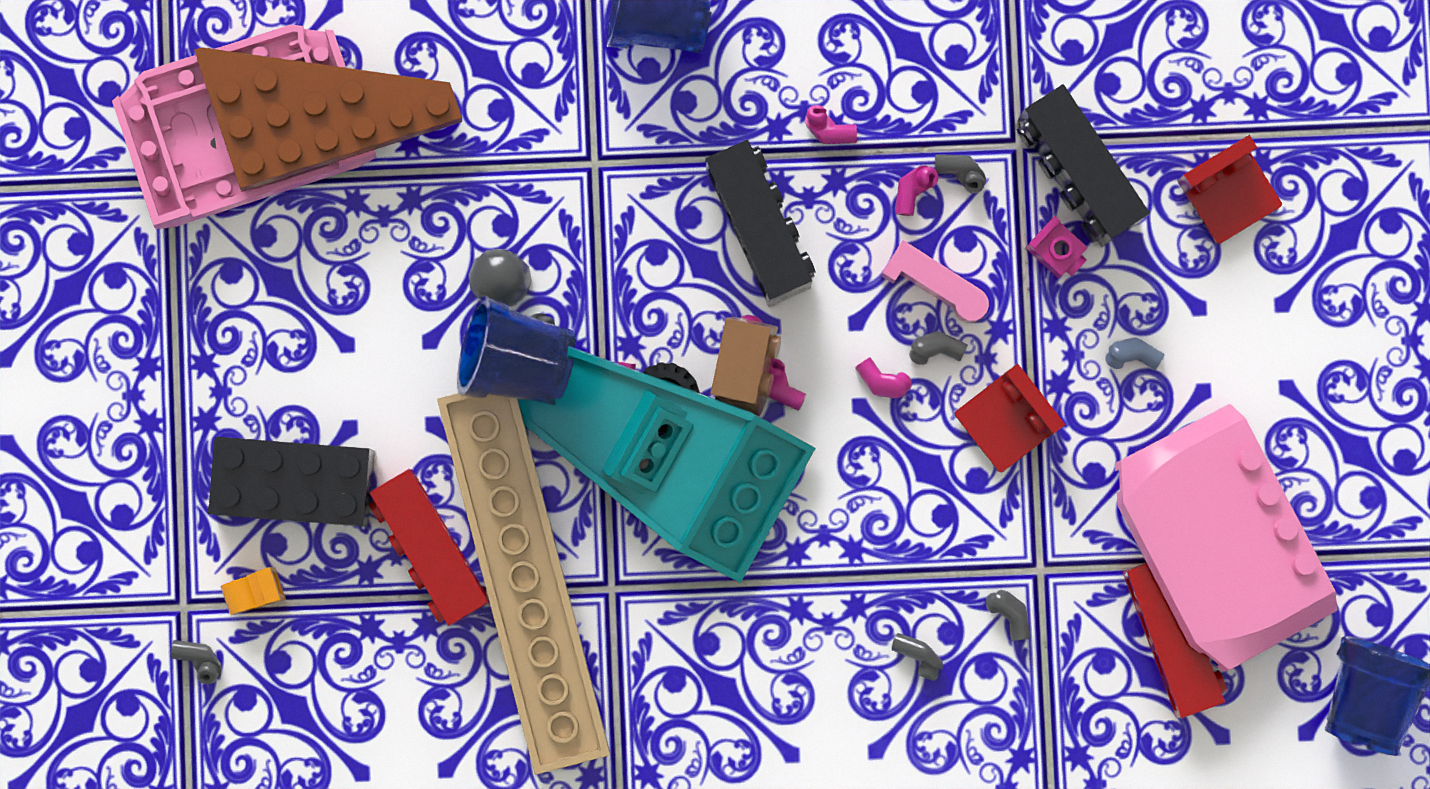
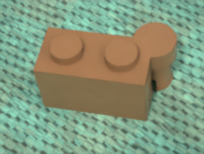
M734 316L726 318L710 393L715 395V399L742 408L760 417L764 409L766 397H769L773 385V374H769L771 359L778 357L781 346V336H777L778 326Z

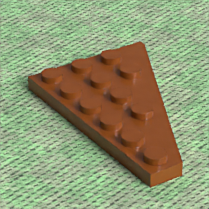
M204 47L194 49L241 192L463 122L450 82Z

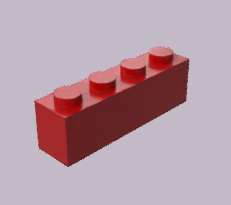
M407 469L369 492L374 500L369 503L370 509L380 524L386 521L393 534L388 537L389 541L399 556L406 554L413 567L408 572L419 590L424 587L427 589L432 598V601L427 604L438 623L445 620L448 626H452L490 603L488 595L412 469Z
M1144 563L1122 571L1175 717L1184 718L1225 703L1222 693L1227 692V687L1219 670L1213 671L1209 656L1205 653H1198L1188 644L1148 564Z

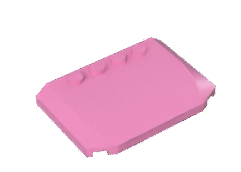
M288 25L216 48L218 50L346 68L334 31L327 29L323 32L304 29V26ZM196 55L143 71L134 80L135 83L122 96H117L112 101L155 229L177 227L358 168L376 158L375 150L241 192ZM213 138H215L216 148L210 145Z
M1231 404L1115 463V471L1119 470L1120 491L1117 492V506L1188 644L1198 653H1205L1218 663L1217 667L1221 671L1233 669L1337 611L1336 591L1246 418Z

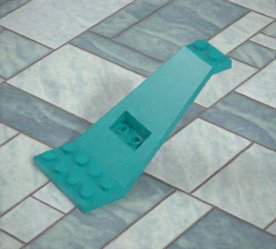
M496 314L459 382L471 389H476L513 379L524 424L529 430L676 550L741 583L816 448L747 410L546 337H541L533 343L532 365L513 364L514 333L518 325ZM667 424L668 428L666 433L664 435L659 436V428L662 425ZM648 458V466L644 469H640V462L643 459Z

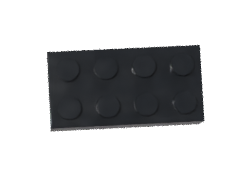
M1064 84L1023 110L1017 120L1020 125L1017 128L1020 138L1028 148L1034 146L1041 157L1038 160V164L1047 178L1051 180L1055 177L1063 189L1059 192L1062 201L1071 212L1075 209L1084 221L1080 224L1081 228L1091 243L1097 241L1102 248L1139 224L1150 214Z
M747 139L705 158L706 171L768 307L811 289L812 278L815 277L814 273H816L814 265L807 251L800 254L796 243L799 242L798 238H800L798 230L791 216L784 219L780 208L783 207L782 203L784 201L775 181L768 183L764 174L767 173L766 168L768 166L759 146L752 148Z
M215 437L208 514L369 527V503H371L369 492L372 491L375 450L358 447Z

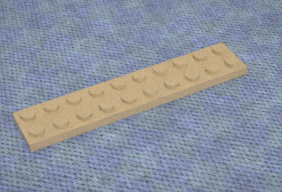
M513 379L438 398L437 402L534 774L537 775L609 756L611 754Z

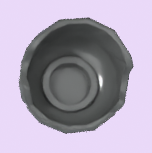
M504 249L485 251L473 261L468 275L470 289L475 297L491 306L512 307L528 294L532 282L528 264L518 254Z

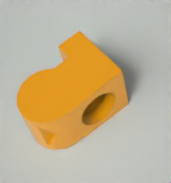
M268 567L221 585L230 615L286 600L275 567Z

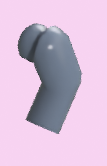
M1133 337L1114 342L1109 347L1105 360L1114 369L1123 368L1126 362L1139 360L1153 370H1156L1165 354L1143 340Z

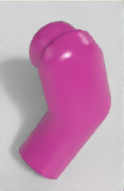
M813 105L807 110V115L805 116L806 127L819 142L823 144L857 143L856 124L836 125L826 114L827 110L821 105Z
M926 165L919 166L900 178L895 214L914 216L916 196L934 187L938 182V173L934 168Z
M871 357L855 367L870 391L876 396L897 399L905 396L906 392L912 387L911 378L906 373L899 372L897 375L881 373Z
M772 358L769 374H773V385L769 398L799 411L807 394L789 386L784 363L777 358Z

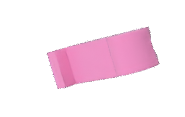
M902 240L881 274V277L892 284L895 283L899 275L903 276L952 307L956 317L962 322L975 323L987 313L989 300L981 289Z

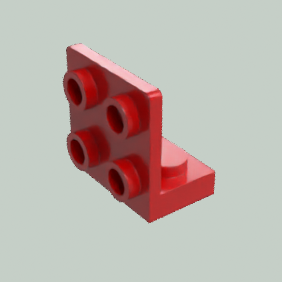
M1250 134L1185 173L1177 180L1216 244L1223 243L1282 206L1281 200L1251 154L1258 147Z
M1018 363L954 413L957 420L1000 473L1004 472L1042 441L1066 425Z

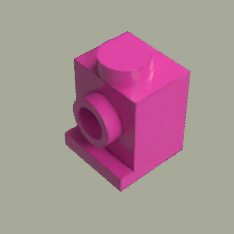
M1056 216L1025 247L1058 279L1065 272L1072 277L1087 261L1082 254L1088 247L1072 234ZM1063 242L1068 248L1067 254L1063 256L1056 254L1054 251L1055 243Z

